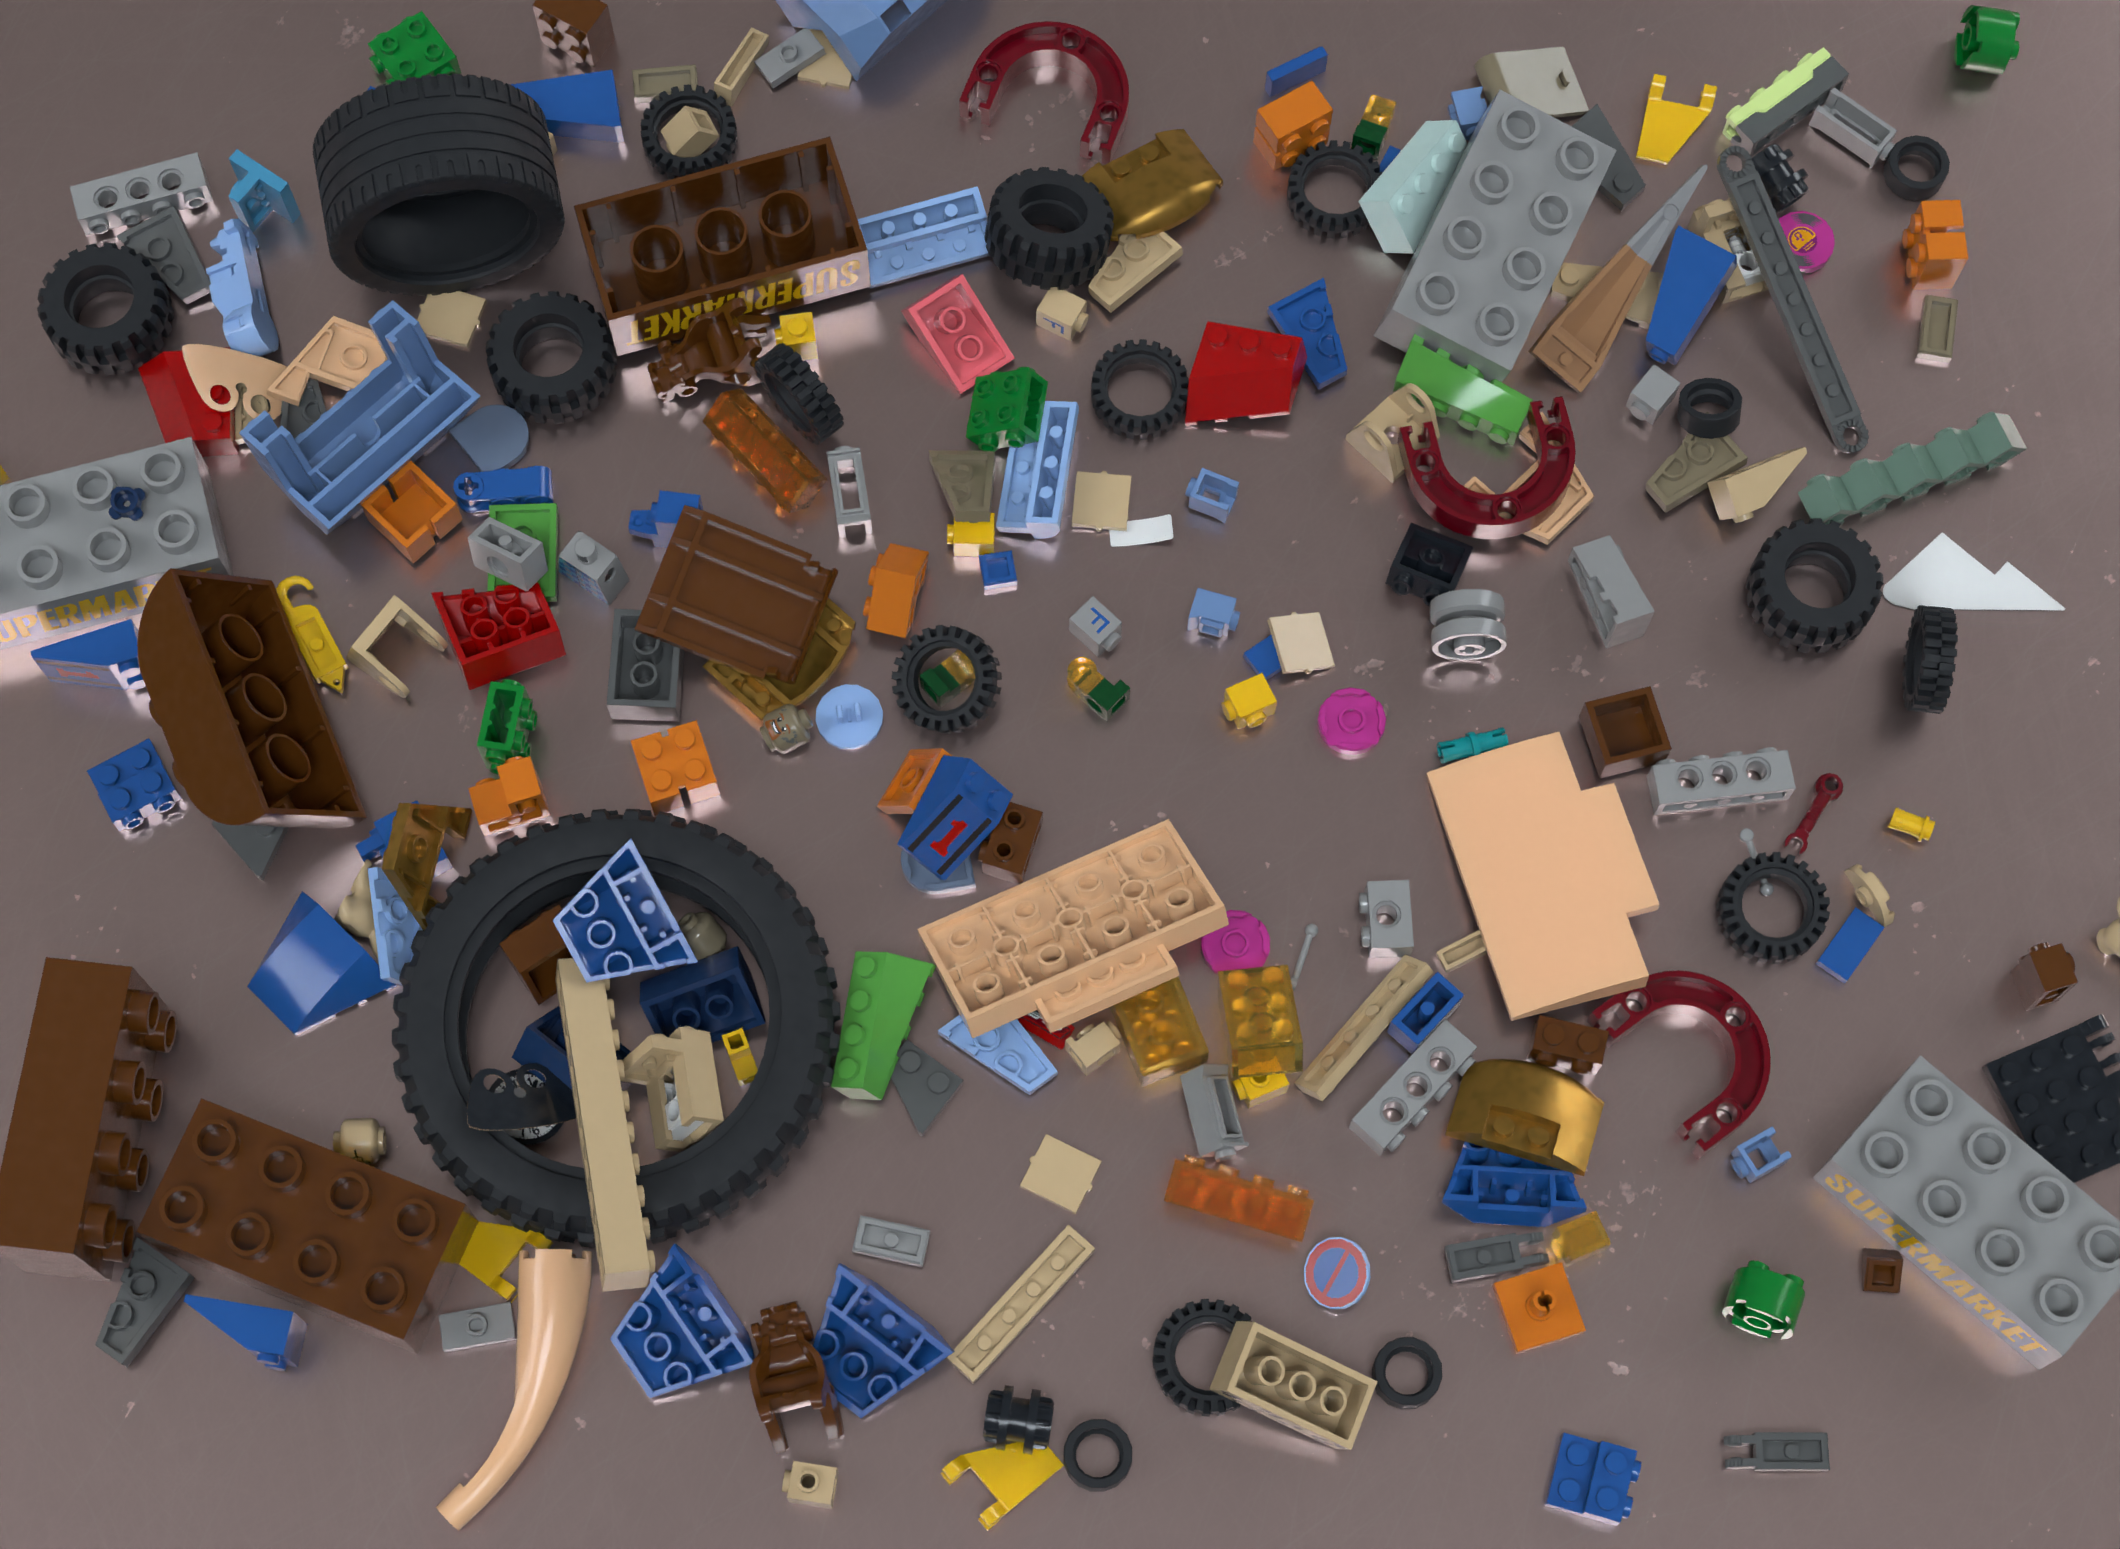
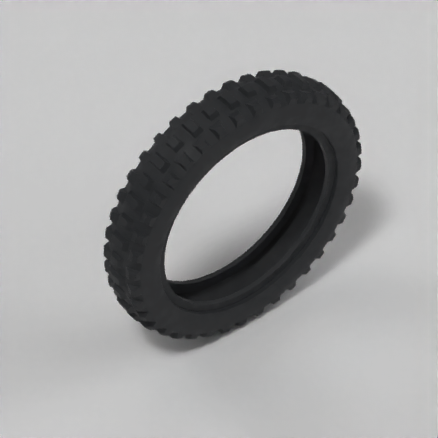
M597 809L592 810L591 817L585 818L583 813L559 817L558 824L553 826L550 823L542 826L537 824L529 827L525 837L520 838L515 835L510 839H506L497 845L496 854L476 859L469 865L470 874L467 877L459 876L446 889V900L443 903H437L426 915L425 919L428 926L426 930L417 931L410 947L414 954L411 962L404 963L399 981L404 987L403 992L394 995L393 1010L399 1018L398 1027L392 1030V1045L399 1052V1059L393 1062L396 1079L405 1085L406 1093L401 1099L406 1112L415 1114L418 1122L413 1129L423 1145L431 1144L435 1150L432 1160L442 1172L448 1170L455 1179V1186L467 1197L475 1196L482 1202L481 1206L484 1210L494 1216L498 1214L508 1221L511 1220L512 1225L526 1233L529 1230L540 1233L544 1231L546 1239L574 1243L577 1238L582 1247L596 1248L584 1168L548 1159L528 1149L504 1130H480L469 1127L467 1104L473 1081L467 1055L469 1013L479 981L490 960L501 947L499 943L507 939L512 932L546 907L576 895L630 838L633 840L659 890L682 896L703 906L729 925L744 941L763 973L768 990L770 1014L768 1037L757 1074L747 1093L733 1112L708 1136L690 1148L670 1158L640 1166L639 1175H635L637 1185H643L645 1206L641 1207L642 1218L648 1217L652 1243L665 1242L669 1238L676 1237L677 1231L680 1229H684L688 1234L708 1226L710 1217L714 1215L722 1220L739 1207V1200L744 1196L751 1200L767 1186L766 1178L769 1175L778 1177L786 1169V1164L789 1162V1152L792 1148L800 1149L809 1134V1121L818 1120L824 1109L821 1098L823 1089L832 1085L835 1072L830 1062L831 1057L839 1052L840 1036L834 1033V1022L841 1020L840 1002L833 1000V990L838 987L834 968L827 967L825 957L829 954V950L824 938L819 937L815 929V919L809 908L801 905L796 897L797 893L788 881L784 882V879L777 872H774L773 865L764 857L760 858L751 850L748 851L746 845L736 839L734 840V838L725 833L718 835L717 829L694 820L686 824L685 818L661 811L657 817H653L651 810L626 809L624 815H619L617 810Z

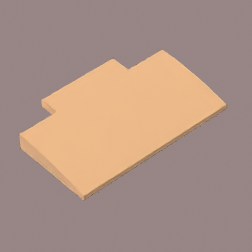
M1560 732L1500 747L1426 773L1434 801L1511 1021L1646 987L1649 974L1628 918L1656 911L1660 904L1614 783L1581 791Z
M1167 819L917 930L933 964L936 965V970L973 1039L1038 1010L1049 1032L1052 1033L1180 976L1178 967L1169 951L1229 925L1223 902L1170 820Z

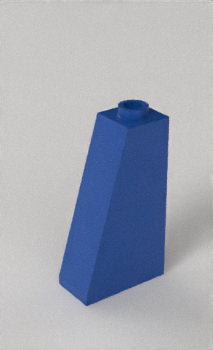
M613 70L511 84L515 88L524 91L525 94L527 93L538 103L544 113L548 132L554 136L615 143L624 142Z
M1681 226L1677 227L1646 337V349L1649 351V356L1662 364H1666L1667 361L1673 365L1677 364L1737 267L1736 255Z

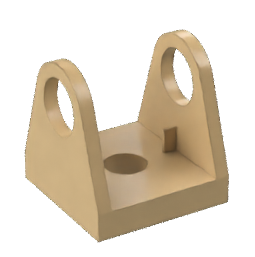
M1407 383L1389 395L1346 434L1345 440L1393 484L1405 473L1398 444H1391L1386 433L1396 432L1399 434L1400 427L1412 426L1413 433L1410 434L1409 438L1413 449L1419 450L1426 448L1425 442L1419 443L1418 435L1422 433L1423 423L1432 421L1439 442L1440 433L1434 405L1422 389L1412 383ZM1411 393L1414 394L1422 402L1425 408L1421 407L1414 400Z
M394 595L354 642L346 659L398 696L406 698L410 693L409 689L369 651L394 621L440 651H444L448 647V643L406 603Z

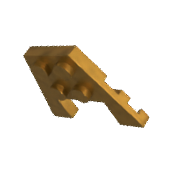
M414 803L398 804L396 816L392 821V831L388 846L383 855L382 870L422 930H426L428 926L425 919L426 915L432 907L440 903L431 897L429 892L444 834L447 833L452 838L465 839L472 814L471 808Z

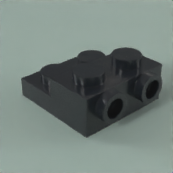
M1411 522L1390 567L1385 584L1391 586L1392 590L1399 595L1410 593L1422 598L1424 603L1430 606L1431 600L1436 596L1457 589L1460 578L1471 556L1473 546Z

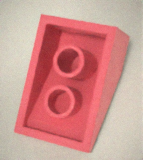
M963 274L952 277L901 311L919 341L959 394L974 386L976 377L990 375L991 372L997 371L1015 359Z

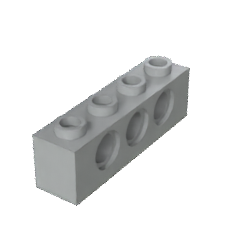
M198 152L70 186L76 215L86 235L103 234L112 228L138 224L141 220L149 219L172 206H175L177 210H182L185 208H198L204 205V203L213 201L206 171ZM174 186H179L175 190H170ZM148 194L146 197L138 199L141 195ZM115 203L112 207L106 208L107 205Z
M1774 747L1763 748L1754 754L1743 755L1741 751H1733L1724 754L1720 758L1709 759L1708 755H1699L1685 762L1664 759L1652 765L1647 775L1654 815L1788 800L1796 789L1788 750L1777 751ZM1746 771H1756L1761 776V780H1752ZM1712 775H1723L1728 784L1717 783ZM1679 778L1691 780L1694 788L1683 787L1679 782Z
M1445 1019L1351 1120L1349 1129L1379 1156L1387 1149L1391 1152L1395 1151L1406 1138L1402 1132L1411 1123L1415 1127L1418 1126L1430 1112L1426 1106L1434 1098L1437 1101H1441L1453 1087L1449 1081L1457 1073L1463 1076L1468 1068L1476 1062L1472 1056L1477 1046ZM1433 1058L1443 1059L1448 1069L1442 1072L1436 1071L1431 1067L1430 1060ZM1410 1083H1417L1423 1087L1425 1094L1420 1097L1412 1096L1407 1091L1406 1086ZM1387 1108H1394L1400 1113L1401 1120L1390 1122L1384 1117L1383 1111Z

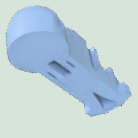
M230 219L223 222L224 228L218 232L217 237L210 241L211 248L219 253L223 261L206 268V273L209 275L211 282L209 285L211 298L214 305L223 315V331L230 348L261 357L278 350L279 339L275 325L269 315L256 248H259L258 240L250 228L240 219Z

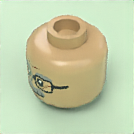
M374 1118L345 1119L341 1124L340 1131H334L333 1151L362 1163L375 1164L378 1162L380 1155L386 1154L385 1126L380 1127L379 1122Z

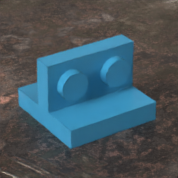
M236 149L228 159L238 181L233 185L228 197L238 219L247 225L252 232L260 226L272 211L294 223L301 213L288 182Z

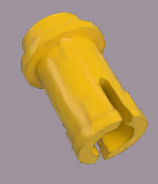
M1895 807L1888 828L1917 837V841L1920 842L1922 839L1929 841L1935 821L1929 820L1930 816L1928 815L1923 818Z

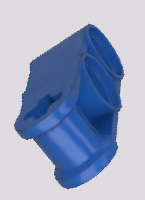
M545 466L466 472L459 475L453 484L458 506L467 513L489 511V505L554 502L552 471Z

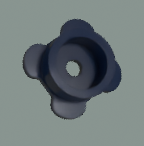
M130 487L114 488L110 498L112 507L108 511L110 517L114 520H118L121 517L130 518L132 521L140 520L143 517L141 506L142 501L146 498L145 492L141 488H135L134 490ZM126 501H129L130 505L127 507L124 506V503Z

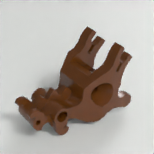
M733 298L716 310L696 316L690 323L680 344H673L670 340L660 342L657 348L662 359L655 363H649L647 366L657 397L662 400V403H667L674 398L675 393L680 397L693 395L698 390L696 383L701 379H712L722 383L747 387L762 382L758 378L754 363L759 359L756 356L762 351L758 338H751L745 341L744 337L766 336V326L771 325L769 315H745L743 313L746 312L747 306L744 298Z
M798 1301L761 1309L760 1314L763 1324L760 1325L758 1322L751 1324L752 1335L755 1338L759 1353L751 1364L749 1379L762 1423L766 1426L775 1453L786 1452V1449L789 1448L780 1413L809 1405L812 1406L813 1410L820 1409L828 1441L839 1439L840 1435L844 1434V1428L834 1387L828 1381L826 1367L819 1352L809 1343V1341L814 1340V1334L806 1311L801 1310Z

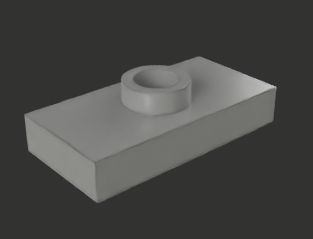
M804 28L755 60L754 63L774 89L826 53L824 47L812 32Z
M860 1215L852 1252L923 1267L931 1231Z
M511 1302L439 1315L442 1346L445 1353L517 1340Z

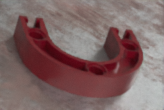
M1044 21L1015 27L997 37L983 50L971 71L959 99L960 117L972 118L973 112L970 111V107L975 98L978 97L986 100V104L981 102L978 106V110H981V124L990 126L1001 98L1014 78L1029 69L1041 66L1065 68L1076 73L1086 81L1096 100L1080 140V157L1092 158L1093 152L1090 151V147L1094 139L1099 137L1108 141L1107 144L1101 143L1099 150L1102 151L1101 163L1107 164L1113 160L1127 124L1129 84L1122 62L1104 40L1076 25ZM1066 46H1075L1076 48L1068 49ZM987 78H990V79H993L994 81L985 82V81H983V80H984V79H987ZM1112 118L1115 121L1106 122L1103 119Z
M1563 396L1553 398L1551 410H1547L1548 417H1555L1556 422L1549 425L1544 424L1539 412L1544 407L1541 400L1530 402L1527 420L1538 457V469L1533 477L1523 486L1504 494H1483L1472 491L1458 483L1450 475L1444 465L1432 421L1423 423L1422 433L1418 435L1419 443L1425 442L1426 448L1419 450L1413 449L1409 438L1410 434L1413 433L1412 426L1400 427L1398 446L1410 489L1417 502L1429 516L1444 527L1473 538H1509L1539 526L1555 512L1564 499L1575 464V440ZM1555 440L1560 442L1562 445L1552 446L1548 443V441ZM1428 466L1432 470L1429 472L1420 471L1417 467ZM1499 513H1510L1513 518L1504 519L1499 516Z
M1680 970L1654 973L1649 975L1646 987L1615 994L1592 1011L1588 1017V1024L1594 1028H1599L1600 1020L1611 1012H1615L1619 1019L1624 1022L1615 1031L1611 1026L1606 1029L1609 1031L1606 1043L1608 1048L1645 1021L1663 1014H1682L1693 1017L1706 1024L1719 1037L1728 1058L1726 1085L1717 1098L1683 1122L1676 1130V1133L1684 1142L1690 1138L1688 1134L1693 1127L1702 1122L1714 1134L1706 1143L1701 1138L1695 1142L1697 1146L1692 1153L1697 1159H1700L1739 1129L1755 1111L1766 1091L1770 1075L1771 1056L1763 1025L1755 1011L1741 995L1723 982L1712 977ZM1626 1000H1637L1640 1002L1642 1010L1637 1012L1628 1008ZM1725 1015H1736L1741 1021V1026L1730 1025ZM1724 1109L1728 1111L1732 1117V1122L1724 1123L1719 1120L1716 1110Z

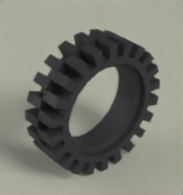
M779 343L754 363L755 370L757 371L756 374L762 381L760 383L763 388L768 390L767 395L769 398L776 402V408L779 411L782 410L784 418L788 422L791 421L793 428L797 432L800 431L805 439L808 438L811 443L819 445L843 427V415L840 413L839 406L834 403L836 400L833 395L827 392L828 387L825 383L820 382L818 379L819 375L815 371L812 372L806 360L802 361L801 355L797 352L794 353L790 346Z
M1919 605L1914 611L1911 627L1908 630L1909 640H1906L1905 645L1907 652L1904 655L1903 661L1905 662V668L1903 669V677L1905 679L1902 683V690H1904V705L1908 711L1940 714L1944 711V707L1946 708L1947 698L1950 697L1951 693L1950 686L1953 685L1954 680L1952 673L1955 672L1956 668L1954 658L1957 657L1955 645L1958 642V635H1955L1958 629L1957 623H1955L1956 614H1954L1952 608Z
M937 625L936 629L929 627L923 629L921 636L915 634L910 638L912 641L910 646L903 645L900 649L904 653L902 658L896 657L894 662L895 665H898V671H892L891 679L896 680L897 686H892L893 694L899 696V699L896 700L898 706L905 710L903 714L908 719L914 720L915 724L935 732L951 734V732L961 733L965 732L964 728L966 727L974 728L978 725L977 720H985L989 716L986 713L988 708L994 709L997 703L993 701L994 695H1000L1001 687L997 686V680H1002V673L998 672L996 668L1000 666L998 658L993 657L992 653L994 651L989 645L984 643L985 640L967 630L951 625L950 627ZM943 649H958L970 659L975 673L974 688L968 699L959 707L948 711L935 710L926 703L919 689L921 668L925 661L935 652Z
M1766 852L1759 853L1753 859L1749 857L1741 865L1738 864L1719 891L1718 897H1720V900L1716 904V911H1720V916L1717 918L1719 926L1724 925L1725 927L1722 934L1726 939L1731 937L1734 941L1731 946L1736 951L1739 948L1745 950L1746 952L1743 956L1749 959L1754 955L1758 957V962L1766 963L1768 960H1772L1773 964H1780L1785 959L1788 962L1792 961L1798 955L1802 956L1817 942L1827 927L1825 923L1829 920L1830 912L1827 911L1830 899L1829 897H1824V892L1827 888L1824 883L1819 885L1817 879L1820 875L1815 870L1810 873L1806 869L1809 866L1808 863L1802 861L1800 864L1794 862L1796 856L1788 854L1786 858H1782L1781 852H1773L1770 856H1766ZM1760 879H1778L1796 890L1803 903L1804 917L1801 926L1795 933L1786 937H1768L1750 926L1742 910V898L1744 891L1751 883Z
M1201 1299L1199 1303H1194L1193 1301L1186 1303L1185 1307L1176 1309L1172 1312V1316L1169 1319L1166 1318L1155 1339L1152 1362L1156 1381L1158 1384L1160 1383L1166 1397L1169 1396L1173 1400L1174 1405L1187 1409L1186 1412L1191 1414L1197 1412L1207 1417H1210V1414L1220 1416L1226 1414L1227 1411H1234L1241 1406V1404L1214 1391L1202 1390L1192 1386L1181 1376L1176 1365V1347L1180 1339L1191 1329L1202 1325H1214L1232 1333L1236 1321L1252 1322V1317L1247 1313L1243 1314L1240 1312L1238 1306L1234 1304L1231 1306L1226 1305L1223 1300L1217 1299L1216 1302H1209V1299Z

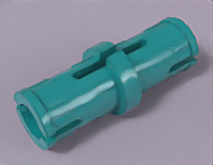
M1500 727L1478 734L1468 732L1465 734V737L1437 742L1438 757H1442L1440 762L1445 764L1453 760L1472 757L1509 745L1507 734H1503L1505 729Z

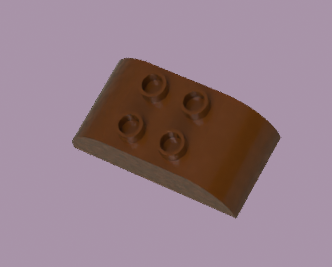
M170 568L157 582L145 604L138 631V662L140 673L151 699L149 702L151 716L162 727L174 759L172 763L173 774L177 781L185 788L192 803L208 818L226 825L340 829L353 826L366 819L367 816L273 581Z

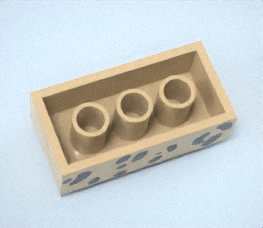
M1236 1321L1209 1390L1331 1448L1351 1450L1377 1381L1256 1322Z

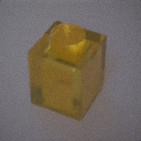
M1596 1211L1558 1226L1552 1233L1554 1238L1551 1240L1552 1249L1559 1260H1564L1567 1267L1604 1252L1611 1245Z

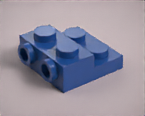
M149 738L87 770L112 823L119 831L139 826L144 821V818L156 812H166L175 805V802L182 799Z
M1563 1433L1556 1455L1545 1506L1617 1526L1621 1523L1622 1517L1629 1518L1632 1509L1633 1497L1627 1496L1630 1482H1637L1642 1462L1635 1460L1637 1451L1605 1441L1595 1442Z

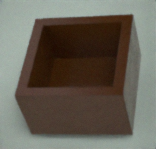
M535 0L532 5L543 43L552 49L559 48L565 51L578 63L585 62L595 67L615 39L608 5L600 0Z
M1651 686L1584 703L1579 718L1599 779L1652 766L1660 760L1667 759L1672 748Z
M560 905L542 912L536 920L524 928L512 932L507 939L499 943L518 977L538 1005L557 994L555 977L558 959L573 958L552 920L562 910Z

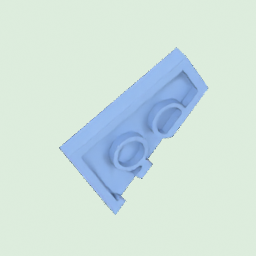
M368 868L380 978L402 986L399 981L404 963L411 962L414 954L410 947L417 931L422 930V928L382 868Z
M960 1015L938 1030L940 1036L1028 1095H1031L1058 1075L1056 1068L1018 1019L973 1039Z

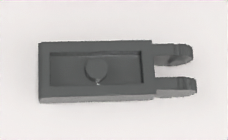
M1543 1232L1521 1235L1512 1233L1445 1246L1444 1251L1451 1283L1522 1271L1523 1268L1547 1264L1549 1262L1548 1254L1537 1253L1521 1257L1519 1246L1536 1245L1544 1241Z
M1754 1432L1752 1435L1724 1436V1445L1729 1447L1753 1445V1458L1731 1457L1726 1459V1469H1754V1471L1830 1470L1827 1433Z

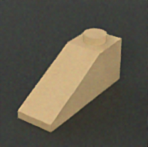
M1806 447L1786 450L1707 482L1719 520L1733 518L1734 523H1738L1754 517L1752 511L1762 508L1768 503L1807 454Z

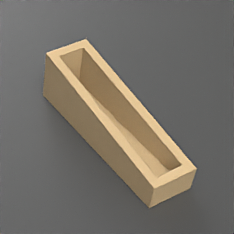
M751 27L715 80L714 91L717 94V98L722 96L730 107L733 106L756 66L754 61L760 58L769 44L768 34Z
M1480 930L1436 952L1446 973L1488 954Z

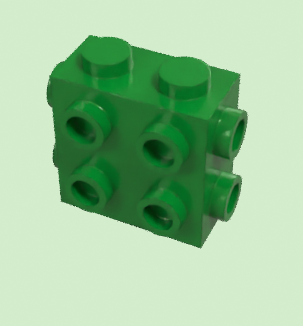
M422 11L414 16L406 17L399 25L387 32L378 34L371 42L367 43L372 55L368 60L378 75L383 73L388 79L385 81L386 85L396 80L404 81L410 77L420 78L422 75L461 74L457 56Z
M1018 367L1016 370L1007 372L995 371L991 372L990 375L976 377L966 438L978 445L980 450L991 452L1005 447L1020 448L1024 444L1038 442L1048 381L1030 367Z
M504 679L501 683L490 682L477 741V748L486 768L497 775L499 773L496 766L503 765L507 759L516 756L524 758L530 756L531 744L527 742L529 732L534 731L537 725L538 713L533 708V699L529 698L525 686L514 680Z

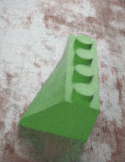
M1414 334L1396 377L1393 392L1407 383H1412L1422 389L1430 398L1437 417L1451 418L1467 430H1478L1487 434L1491 440L1497 443H1508L1514 446L1527 418L1530 402H1533V399L1497 379H1493L1489 383L1484 380V376L1479 372V369L1470 364L1461 367L1453 363L1449 359L1450 353L1441 348H1438L1435 353L1422 345L1425 339ZM1411 393L1414 400L1419 405L1424 407L1422 402L1414 394Z
M855 952L832 1088L850 1099L882 1100L899 1059L896 1054L902 1040H907L911 1030L909 1022L916 1006L920 1007L925 995L922 992L927 978H932L936 965L888 952Z

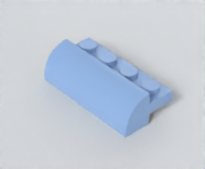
M978 186L857 219L868 251L870 289L990 256L986 249L987 243L985 242L987 215Z
M1045 401L1039 441L1024 444L1020 448L1009 447L996 528L999 532L1032 534L1034 539L1051 538L1059 533L1079 414L1077 402Z

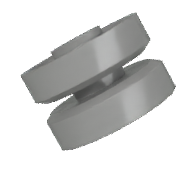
M1461 589L1443 593L1431 600L1429 606L1430 622L1435 627L1431 633L1432 651L1437 656L1452 660H1476L1497 655L1505 650L1507 646L1506 627L1501 623L1505 618V603L1500 594L1482 589Z

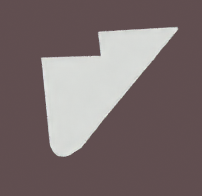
M1943 532L1886 583L1883 588L1884 598L1890 603L1913 610L1917 609L1919 605L1952 608L1953 610L2064 611L2066 609L2008 561L1994 575Z

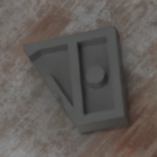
M214 820L212 822L217 832L248 865L258 879L264 881L289 827L226 825Z
M906 1040L896 1054L899 1059L891 1076V1081L895 1085L918 1134L923 1137L964 1084V1081L912 1042Z

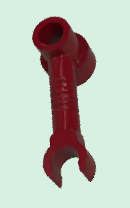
M1826 773L1817 779L1814 785L1816 797L1812 802L1813 804L1807 810L1808 812H1806L1796 831L1785 839L1784 848H1786L1791 839H1798L1802 843L1798 856L1805 852L1808 846L1807 838L1824 811L1823 809L1826 808L1828 802L1835 801L1843 792V782L1836 774ZM1825 782H1833L1836 789L1833 791L1828 790L1825 787Z

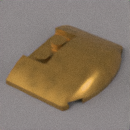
M1184 129L1155 133L1156 139L1103 166L1098 162L1082 175L1085 182H1092L1098 187L1099 194H1104L1113 210L1114 226L1111 241H1119L1117 234H1136V239H1141L1174 228L1210 203L1209 196L1216 186L1219 190L1223 186L1222 178Z
M828 598L795 684H787L766 675L763 681L710 660L703 665V668L763 721L766 714L785 704H793L797 707L815 694L828 681L846 655L850 645L852 630H855L856 622Z
M1516 1059L1483 1060L1475 1062L1463 1075L1445 1136L1584 1176L1604 1102L1599 1097L1597 1098L1586 1086L1553 1068Z

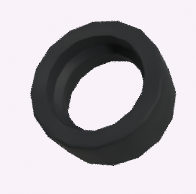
M1918 135L1905 137L1897 142L1889 153L1884 164L1883 175L1887 186L1896 195L1907 200L1920 201L1929 199L1939 191L1949 173L1950 161L1945 149L1933 139ZM1906 155L1921 156L1931 163L1935 170V175L1929 181H1913L1900 171L1898 161L1902 156Z
M1702 378L1686 384L1680 392L1677 419L1681 427L1694 436L1709 439L1724 437L1734 432L1740 424L1742 396L1734 385L1722 379ZM1711 402L1722 405L1728 410L1717 414H1705L1695 410L1692 406L1698 403Z
M1399 1337L1388 1342L1378 1352L1372 1367V1379L1377 1381L1375 1387L1377 1394L1388 1405L1399 1409H1415L1426 1404L1438 1391L1443 1377L1442 1363L1437 1352L1425 1341L1414 1337ZM1401 1352H1411L1424 1360L1428 1368V1380L1421 1391L1414 1394H1402L1396 1392L1389 1385L1386 1379V1366L1394 1355Z
M1091 1419L1079 1424L1069 1433L1064 1445L1063 1464L1068 1476L1077 1486L1090 1492H1105L1117 1487L1127 1477L1132 1465V1445L1128 1435L1117 1424L1106 1419ZM1092 1434H1103L1110 1437L1119 1449L1117 1467L1110 1474L1103 1477H1092L1085 1474L1076 1460V1451L1079 1443L1085 1437Z

